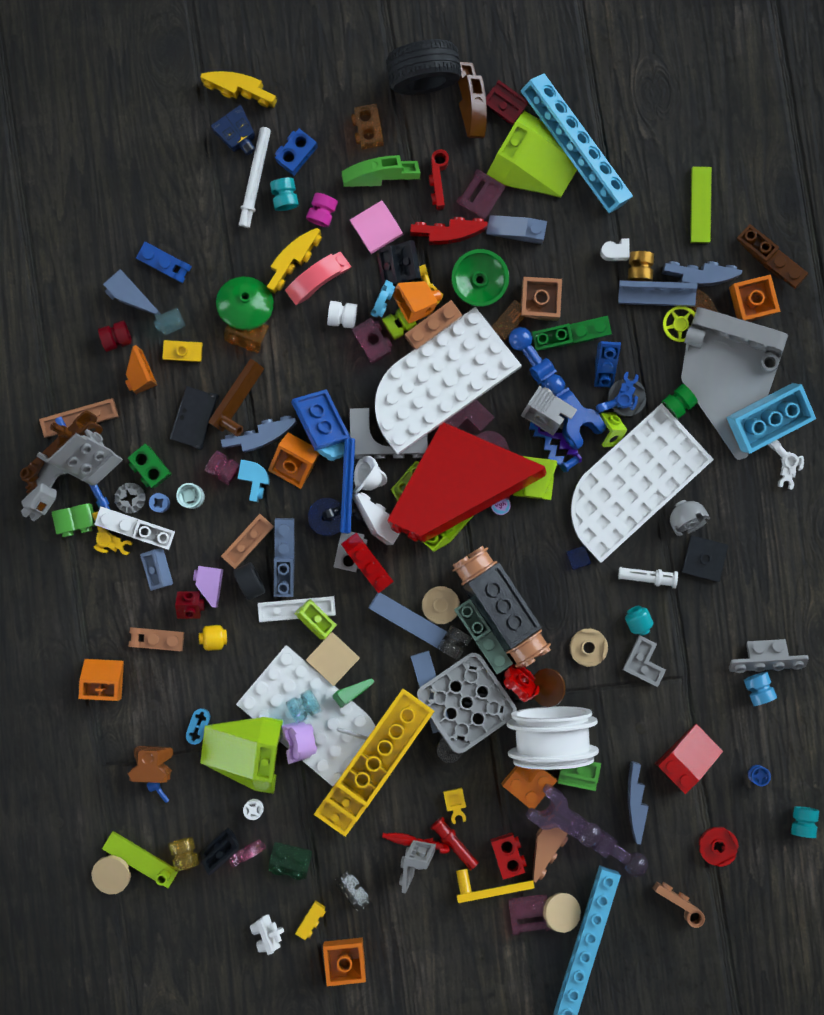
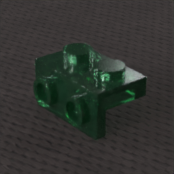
M275 842L268 870L272 871L275 875H290L291 878L296 880L306 879L312 851Z

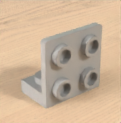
M413 840L411 846L407 847L405 856H402L401 859L403 874L401 873L399 885L402 886V893L407 892L414 877L415 869L422 870L428 868L435 853L436 844Z

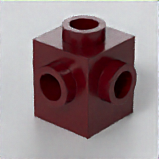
M177 591L175 603L177 619H200L201 611L205 610V600L201 599L200 591Z

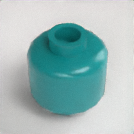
M641 606L632 607L625 616L630 632L640 636L648 634L654 624L648 609Z

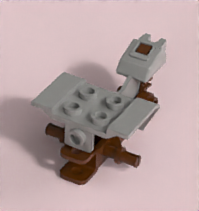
M89 411L82 412L68 428L64 425L60 426L53 422V425H50V429L57 432L59 437L42 453L39 452L37 458L20 472V477L28 484L25 487L28 489L26 493H29L21 501L24 507L21 513L24 517L29 515L31 520L35 521L41 515L47 513L56 499L57 491L51 487L58 476L68 473L94 486L123 460L111 449L104 446L103 438L100 435L103 428L95 423L97 421L95 414Z

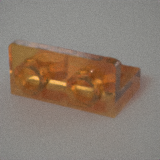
M263 324L253 330H238L227 325L224 340L232 345L246 348L248 351L259 353L269 325Z

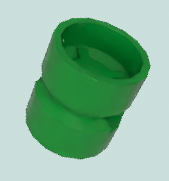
M681 384L674 390V395L669 394L661 403L678 420L686 413L685 409L694 407L698 400L686 385Z

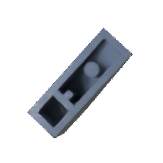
M490 215L486 234L542 245L547 221L525 217Z
M121 269L103 284L107 288L105 290L106 294L112 300L116 298L121 303L158 317L162 315Z

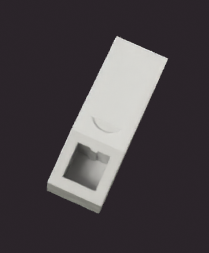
M365 493L353 494L352 498L371 534L386 545H393L399 534L391 530V526L387 521L390 514L385 512L386 508L378 503L374 504L371 502V498Z

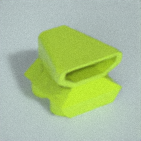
M525 457L545 466L547 474L545 477L514 493L513 496L551 500L557 461Z

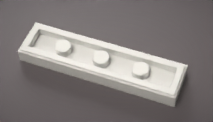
M334 596L258 603L259 622L299 619L294 613L309 599L327 616L336 615Z

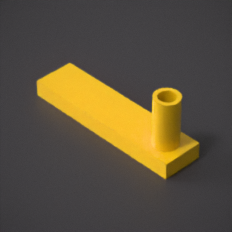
M468 870L456 871L460 894L457 895L458 903L535 888L533 880L472 892Z

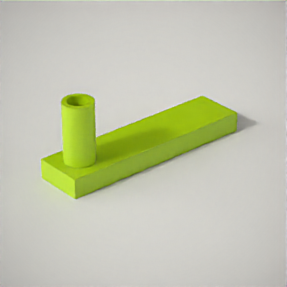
M114 831L110 834L102 848L109 854L122 858L128 865L155 880L158 885H163L166 888L170 887L179 872L175 867Z

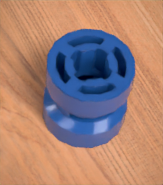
M753 765L748 770L749 780L758 786H766L771 780L769 770L761 765Z

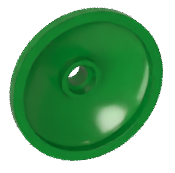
M475 249L465 253L457 260L452 271L454 291L462 301L472 306L483 307L497 302L504 295L509 284V272L503 259L496 253L485 249ZM481 277L483 282L477 283L476 279Z
M245 276L227 281L220 288L216 298V308L220 318L227 325L238 330H253L262 326L270 318L274 306L273 296L267 286L258 279Z

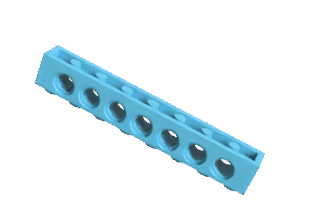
M542 74L531 79L520 90L607 212L611 213L622 207L633 197L631 192L547 76Z
M599 865L553 1015H578L621 875L618 871Z

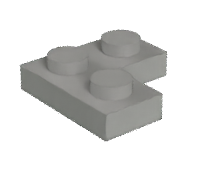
M639 635L622 670L656 687L659 686L666 669L649 662L657 644Z

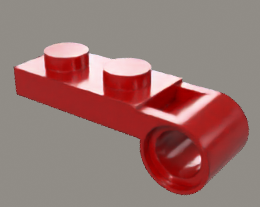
M442 149L433 152L431 160L432 175H429V184L434 187V193L431 194L432 205H436L437 210H443L445 206L440 171L447 168L449 161L448 153ZM443 157L445 162L438 164L435 162V159Z

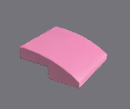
M383 201L378 202L350 219L351 224L370 254L403 235V232Z

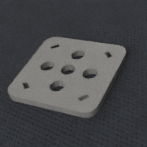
M477 653L468 654L421 686L417 691V698L435 710L430 719L449 747L458 754L466 752L502 727L507 721L512 719L511 713L517 711L509 695L484 659ZM469 667H476V670L469 669ZM452 682H458L461 685L459 692L451 690L450 685ZM479 687L487 689L488 694L486 697H480L477 694ZM430 693H434L433 699L429 700ZM463 698H469L472 701L470 708L462 706L461 701ZM501 706L503 707V713H500ZM452 708L456 711L454 719L446 717L447 709ZM474 714L482 715L483 722L481 724L473 722ZM457 737H464V741L457 740Z

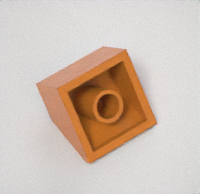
M287 432L277 447L268 471L301 489L320 454L314 450L311 444Z

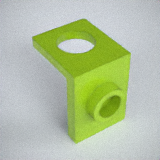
M600 413V417L610 431L602 446L614 447L622 440L627 432V428L616 413ZM618 436L615 441L609 442L611 438Z

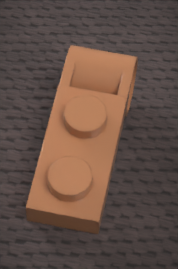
M656 881L653 886L654 891L685 910L684 918L690 926L699 928L704 924V914L699 908L688 901L690 899L688 896L681 892L676 894L672 891L673 887L665 882L660 884ZM693 913H698V919L691 921L690 916Z

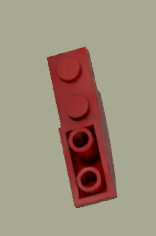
M463 217L450 219L449 227H446L443 223H435L434 226L426 225L425 222H415V224H411L410 236L429 237V245L451 244L479 235L487 230L488 222L481 218H473L470 221L465 220Z

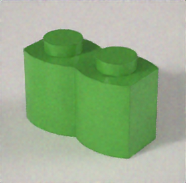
M88 503L53 511L52 517L56 534L68 537L73 536V532L78 530L81 533L93 531L92 527H96V525H94L92 504Z

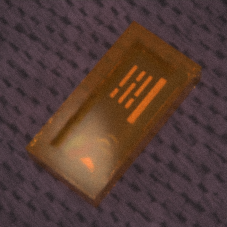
M514 300L492 325L493 330L503 341L508 338L510 332L525 318V316H521V304Z

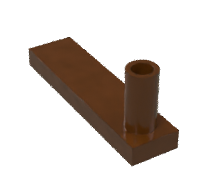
M250 358L208 423L222 432L226 429L235 436H240L243 432V426L233 421L232 417L265 368Z

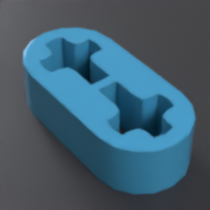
M205 708L197 709L191 717L186 732V739L190 744L196 745L203 740L204 727L210 721V713ZM203 712L206 720H202L201 724L198 725L199 718L196 715ZM197 727L199 728L198 735L200 738L194 741L190 733L195 732Z

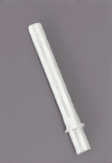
M261 127L259 130L244 203L240 207L242 212L239 226L244 228H250L252 215L256 210L254 206L271 130L267 127Z

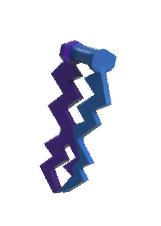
M530 422L529 430H535L533 437L545 438L544 450L550 451L548 459L556 460L563 472H568L570 468L582 462V457L578 454V450L570 447L562 433H555L552 436L548 432H541L540 427ZM551 440H560L559 450H568L567 455H573V458L565 463L563 462L564 456H555L557 445H550Z

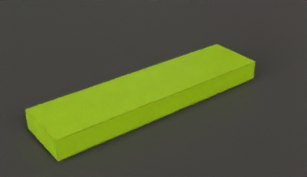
M712 167L691 168L690 243H710Z

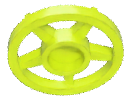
M677 306L666 313L663 319V329L671 340L676 342L685 341V338L681 339L682 332L691 327L689 326L688 317L690 314L694 317L695 312L685 306ZM682 309L688 311L685 316L678 317L674 311ZM671 313L674 318L673 324L666 326L667 318ZM674 328L678 331V338L673 337L667 329Z

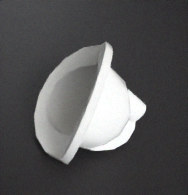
M364 456L355 467L354 482L356 487L354 493H358L360 490L371 491L385 485L387 482L386 474L381 471L376 460L371 456Z

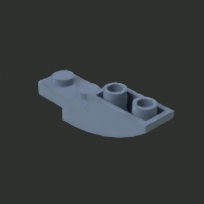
M669 261L664 264L661 274L679 277V282L697 283V287L719 285L736 279L742 274V270L737 269L733 265H726V267L718 266L719 263L713 261L704 263L701 266V270L698 269V266L687 265V267L680 266L678 262Z
M291 416L280 417V421L273 422L272 419L261 421L262 424L257 425L259 433H255V430L246 431L243 436L238 437L234 434L226 435L225 439L221 440L222 448L242 446L244 453L260 449L283 437L297 424V420Z
M275 518L274 597H293L295 569L294 519Z

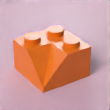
M771 274L734 283L729 287L738 319L750 322L780 312Z
M515 766L501 784L533 811L557 782V779L544 769H528Z
M363 937L324 941L323 953L327 986L366 982Z

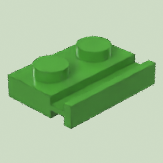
M593 762L582 767L560 769L557 783L596 791L601 763Z

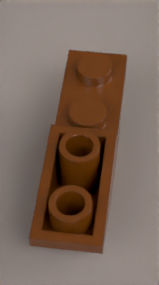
M460 62L462 74L458 84L463 100L459 102V107L468 138L483 139L485 137L487 121L482 76L476 75L473 63Z
M751 224L737 237V240L760 264L779 280L783 279L794 289L808 276L807 271L781 252L778 245Z

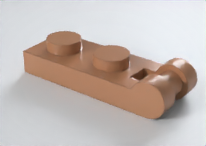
M130 627L131 641H129L128 647L183 651L184 632ZM139 634H144V642L138 641Z

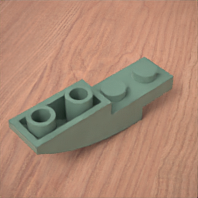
M470 599L454 609L497 675L513 665Z

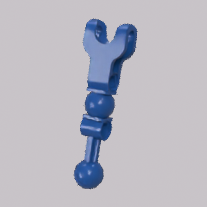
M523 327L513 329L509 335L510 346L514 350L522 351L533 366L530 368V373L534 380L537 381L538 385L542 383V388L550 389L554 396L577 409L571 420L559 414L564 418L562 436L570 447L578 450L583 445V439L579 432L580 426H588L595 434L603 433L606 430V425L598 412L593 409L584 408L569 388L565 389L564 379L560 375L555 374L557 370H555L552 362L547 358L542 360L531 345V332Z

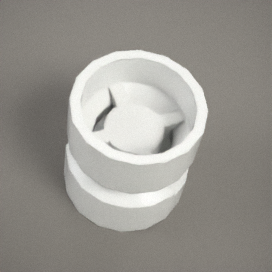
M330 301L327 325L339 326L342 324L344 328L354 329L357 304L346 303L345 306H342L341 302Z

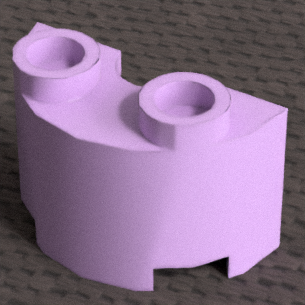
M297 721L282 725L283 737L289 744V748L286 751L288 764L305 760L316 753L317 747L311 724Z

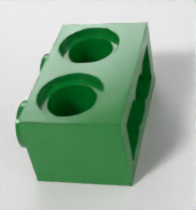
M146 443L128 457L130 461L128 465L135 473L138 471L142 475L141 481L147 488L150 486L155 489L172 475ZM141 455L147 457L144 465L138 463V458ZM153 470H158L159 477L156 480L150 478V473Z

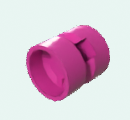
M315 193L311 202L313 207L309 208L306 219L316 225L328 228L332 220L331 213L335 212L338 201L328 195Z

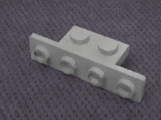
M786 639L747 641L746 647L749 659L731 660L729 671L743 673L745 671L762 672L771 669L780 671L788 668L798 670L806 667L809 658L808 655L789 656Z

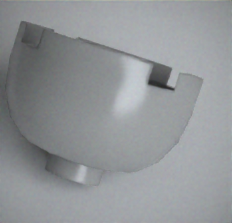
M682 500L675 505L676 507L670 515V524L675 534L682 536V532L688 530L689 534L707 523L705 519H710L706 509L699 502H686V500Z

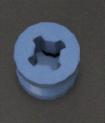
M156 493L150 497L149 506L153 511L163 513L169 509L170 500L166 495Z

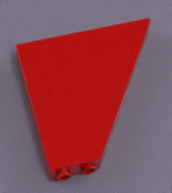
M442 423L387 521L394 532L408 534L407 537L416 542L418 540L426 542L545 477L547 472L545 466L447 423Z

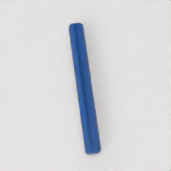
M345 438L340 524V532L342 534H349L351 532L355 454L354 438Z

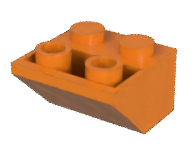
M85 659L79 681L78 699L121 700L124 661Z

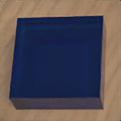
M585 546L566 552L572 570L591 564Z

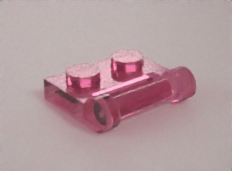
M477 169L471 183L462 197L459 196L456 202L485 220L506 186ZM480 181L486 182L474 202L468 201Z
M547 894L508 899L513 935H519V932L534 930H552L546 924V919L535 923L519 925L517 923V919L543 916Z

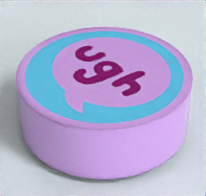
M503 499L492 505L491 508L495 514L504 515L510 510L511 504L509 500Z

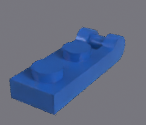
M144 242L136 257L137 260L182 284L187 271L189 272L192 268L189 264L147 242ZM176 266L180 267L178 273L173 272Z

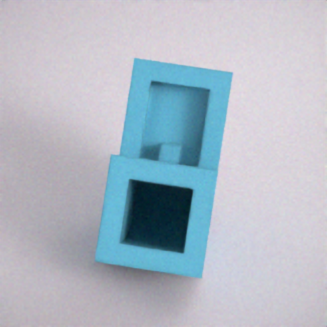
M241 460L238 479L252 482L249 501L259 502V499H262L264 494V488L261 487L262 484L270 485L269 475L258 463Z

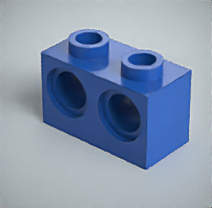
M300 128L296 132L293 131L289 135L285 146H280L275 153L276 162L293 176L296 175L318 148L317 142ZM303 140L306 142V145L304 147H297V142ZM287 155L294 156L291 162L284 161V158Z

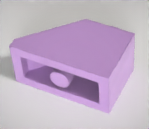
M198 566V570L195 569L193 581H196L197 588L212 607H218L223 569Z

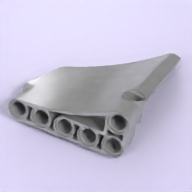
M698 307L684 341L686 343L681 380L696 396L699 406L737 460L748 457L749 453L740 450L726 417L768 396L788 334ZM767 359H772L775 362V366L768 368L764 362Z

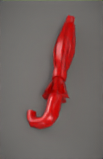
M383 833L382 838H387V840L404 846H411L413 840L436 844L435 849L440 850L439 853L447 854L450 852V847L447 844L433 841V838L417 839L405 833Z

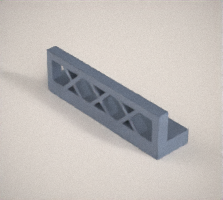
M620 280L618 304L695 307L697 283Z

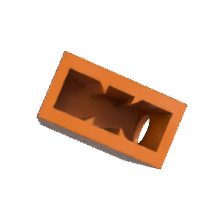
M425 281L398 283L392 295L408 324L432 314L437 301L442 299L441 292L439 290L431 291Z

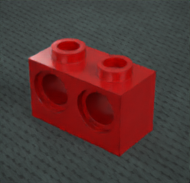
M511 832L490 839L503 880L525 873L524 867L527 864L524 855L520 856L518 848H521L518 836L514 837ZM508 841L512 844V847L505 851L501 846L504 842ZM511 860L518 862L517 867L514 869L507 867L508 862Z

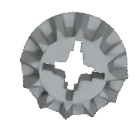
M135 483L123 484L118 487L114 494L115 504L119 510L125 513H135L144 506L145 493ZM128 492L130 495H137V497L132 499V506L129 501H122V499L127 497Z

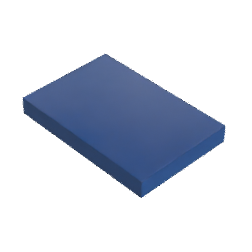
M327 389L292 399L291 403L315 451L345 442V438H351Z

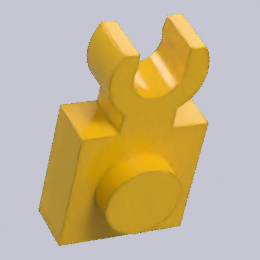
M462 787L443 791L447 811L453 810L451 815L452 823L456 824L455 817L457 815L462 816L463 822H466L465 813L461 811V808H466Z

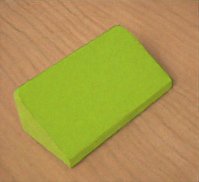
M311 599L306 601L294 613L319 639H326L337 626Z

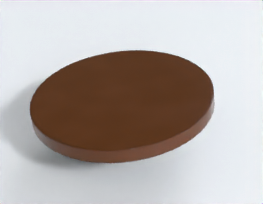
M551 668L539 670L534 675L536 678L534 683L536 686L539 685L540 691L534 699L544 707L558 705L565 695L563 677L559 672Z

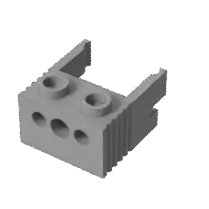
M539 386L521 416L553 436L558 428H563L564 418L559 414L571 420L577 409L554 396L550 389Z

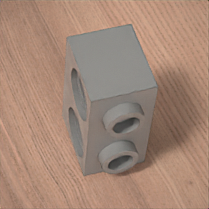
M350 532L349 534L341 533L334 568L357 572V569H359L355 563L350 567L344 564V558L348 556V553L341 545L355 532ZM357 533L367 545L368 539H364L365 535Z

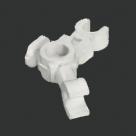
M775 440L769 443L768 446L781 456L782 467L780 475L783 477L778 481V487H783V483L787 481L789 483L788 489H793L794 482L792 477L795 478L796 467L798 471L803 469L804 457H797L794 453L786 452L781 443Z

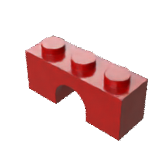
M357 532L341 543L345 551L378 593L394 582Z

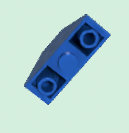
M601 341L598 343L594 387L611 388L614 384L621 342Z

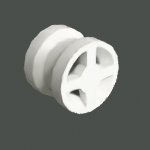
M258 799L247 801L243 808L244 816L249 820L258 819L264 810L263 803Z

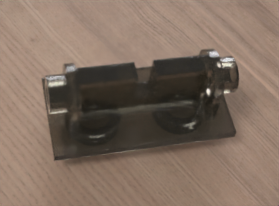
M346 870L341 874L343 878H335L336 886L341 893L347 895L349 898L348 903L353 909L363 910V905L366 906L371 902L369 900L370 897L362 886L355 890L354 887L359 882L352 872L349 873Z

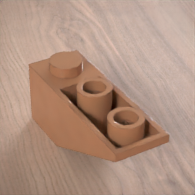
M546 818L536 834L532 879L535 883L538 879H543L547 872L545 868L549 863L552 864L557 857L556 851L559 847H563L568 840L566 830Z

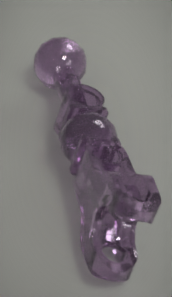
M546 784L542 789L545 795L550 798L549 807L543 811L529 808L526 812L529 820L540 828L546 830L560 828L579 840L582 845L592 847L594 851L607 858L610 854L624 863L625 871L630 876L640 877L647 872L648 861L643 854L638 852L628 853L617 846L618 841L614 837L601 830L597 824L587 822L586 819L569 809L567 799L563 793L549 784Z

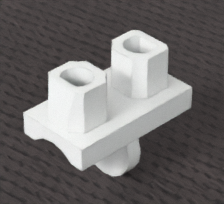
M269 914L262 916L250 925L252 934L260 933L262 938L256 945L258 952H267V955L280 948L279 942L282 941L280 934L284 932L283 927L277 928L276 923L271 922Z

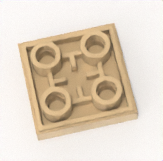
M331 632L306 661L330 684L335 686L360 657Z

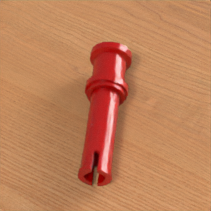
M440 817L431 825L430 829L435 830L441 837V842L447 843L469 870L474 869L479 862L457 838L456 831L446 824L445 818Z

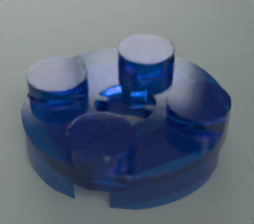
M322 498L314 502L308 512V521L311 528L323 536H332L339 533L341 514L330 517L332 520L328 522L327 520H322V512L338 507L341 503L332 498Z

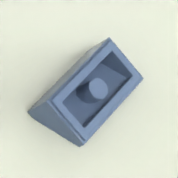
M163 548L140 554L150 591L173 584Z

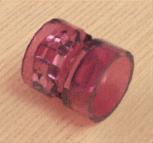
M217 450L209 460L205 472L213 477L218 476V480L229 485L236 476L240 464L233 459L227 460V456Z

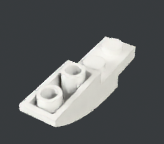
M101 506L94 523L96 526L168 550L175 531Z

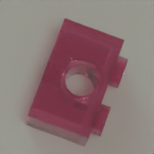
M371 317L353 328L352 332L370 362L374 364L392 353L390 347L393 345L387 336L384 338L380 331L383 329L377 320L374 322ZM373 335L379 338L378 343L374 345L368 342L369 337Z

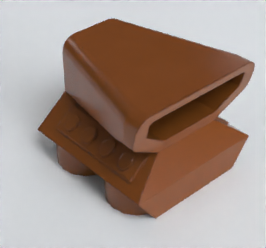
M155 746L135 747L134 757L137 765L127 773L129 781L164 783L170 780L172 770L164 762L173 756V749L171 747Z

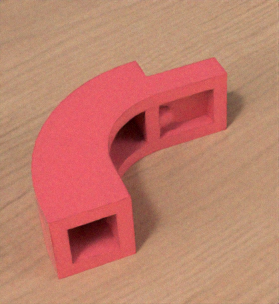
M341 251L334 255L330 254L299 275L285 291L294 304L298 305L308 300L325 283L348 271L351 265Z

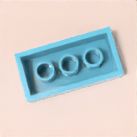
M791 383L726 417L740 450L749 454L816 419L802 384Z

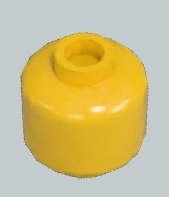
M221 625L204 626L202 633H199V644H203L206 651L222 650L224 645H227L226 629L223 630Z

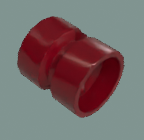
M124 320L114 323L113 327L105 326L98 329L101 343L106 352L117 349L118 345L124 347L132 344L131 335Z

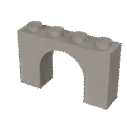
M369 408L350 409V437L355 439V459H363L364 456H374V459H386L385 455H393L394 459L405 458V455H412V458L423 457L428 448L427 435L397 455L391 446L381 445L371 436Z

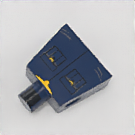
M241 105L211 125L213 132L233 152L241 148L246 155H249L255 150L250 141L256 136Z

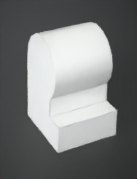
M629 238L621 239L619 244L611 241L606 242L600 250L602 259L606 261H627L630 258Z

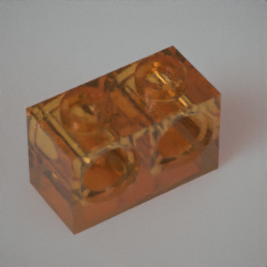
M377 104L355 107V114H352L351 117L353 126L357 125L358 132L355 133L356 143L361 144V150L384 146ZM366 114L371 118L368 121H362L360 117ZM372 133L374 137L371 140H367L364 138V135Z

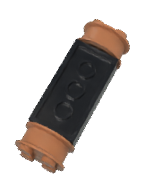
M481 546L453 564L454 569L452 571H456L463 581L461 585L464 586L462 587L504 651H506V654L510 653L516 662L515 668L527 667L536 661L534 657L537 658L548 653L551 650L549 648L551 643H547L541 635L542 627L500 563L496 564L497 561L491 559L487 552L488 547L484 549Z

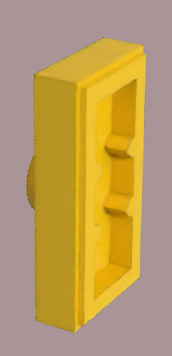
M164 340L163 360L201 362L203 343Z

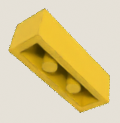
M315 900L295 934L304 940L307 937L310 938L313 933V927H317L319 924L318 919L323 917L326 912L325 906Z

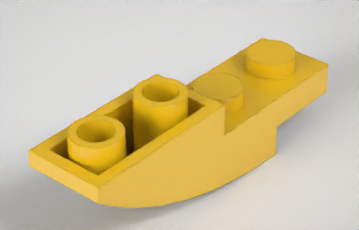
M224 71L202 73L200 76L206 88L210 90L215 88L221 91L220 93L227 98L232 96L237 99L241 92L243 97L250 100L251 98L256 99L260 105L266 108L268 106L274 108L277 103L276 96L262 90V81L254 77Z
M315 228L299 236L278 255L271 265V269L276 273L267 285L271 292L275 294L277 290L280 291L285 284L284 279L287 274L290 275L296 266L294 265L295 262L301 266L303 262H308L312 255L310 251L313 246L317 247L322 239L320 229Z

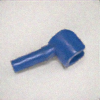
M147 783L150 792L156 790L165 803L169 801L162 791L160 783Z

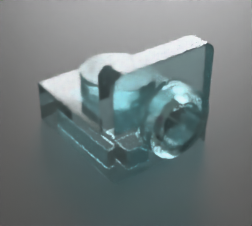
M178 308L161 315H155L157 320L154 321L158 332L162 331L164 335L186 326Z

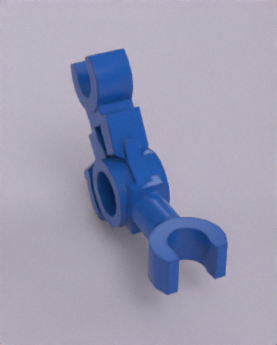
M626 372L623 376L625 383L621 384L619 394L614 400L595 406L597 412L601 413L614 407L623 409L629 407L631 410H634L638 403V397L635 395L632 400V395L636 389L633 387V384L638 381V375L636 374L634 380L630 381L628 379L629 372Z

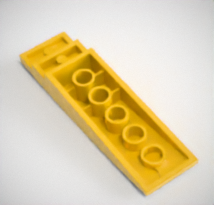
M402 689L314 815L346 837L435 710L405 689Z

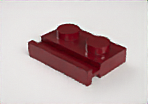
M500 80L497 81L496 85L486 96L487 108L511 125L515 124L529 104L524 97Z

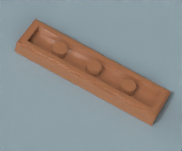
M111 398L39 419L44 438L57 435V432L50 429V425H53V422L58 417L63 418L67 428L84 411H89L97 416L95 423L119 417L114 399Z

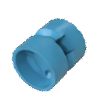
M768 672L758 673L744 679L747 690L751 691L750 699L753 706L762 705L777 698L774 688L769 685L771 680Z

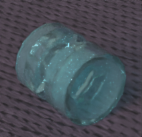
M311 689L301 693L300 698L294 697L286 701L287 708L297 724L306 720L307 715L313 716L322 711Z

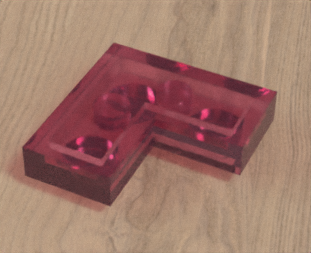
M476 399L445 421V423L458 428L468 418L482 431L495 417Z

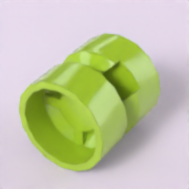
M400 308L396 310L395 315L389 314L382 319L394 340L403 336L405 330L409 331L417 325L416 321L408 324ZM397 319L402 325V327L398 328L396 323L394 322Z

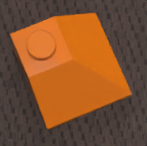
M137 345L132 347L126 371L128 380H125L129 391L133 390L136 394L157 386L144 352Z

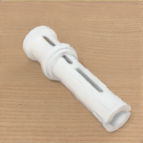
M620 567L618 579L654 583L658 587L666 585L676 589L678 571L670 573L662 572L661 569H658L654 572Z

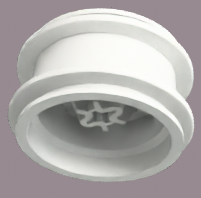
M567 706L528 708L511 713L512 719L507 721V727L516 730L517 747L508 751V756L513 759V764L518 767L544 770L582 767L593 763V756L599 753V749L589 743V727L595 726L598 723L597 718L592 716L590 709Z

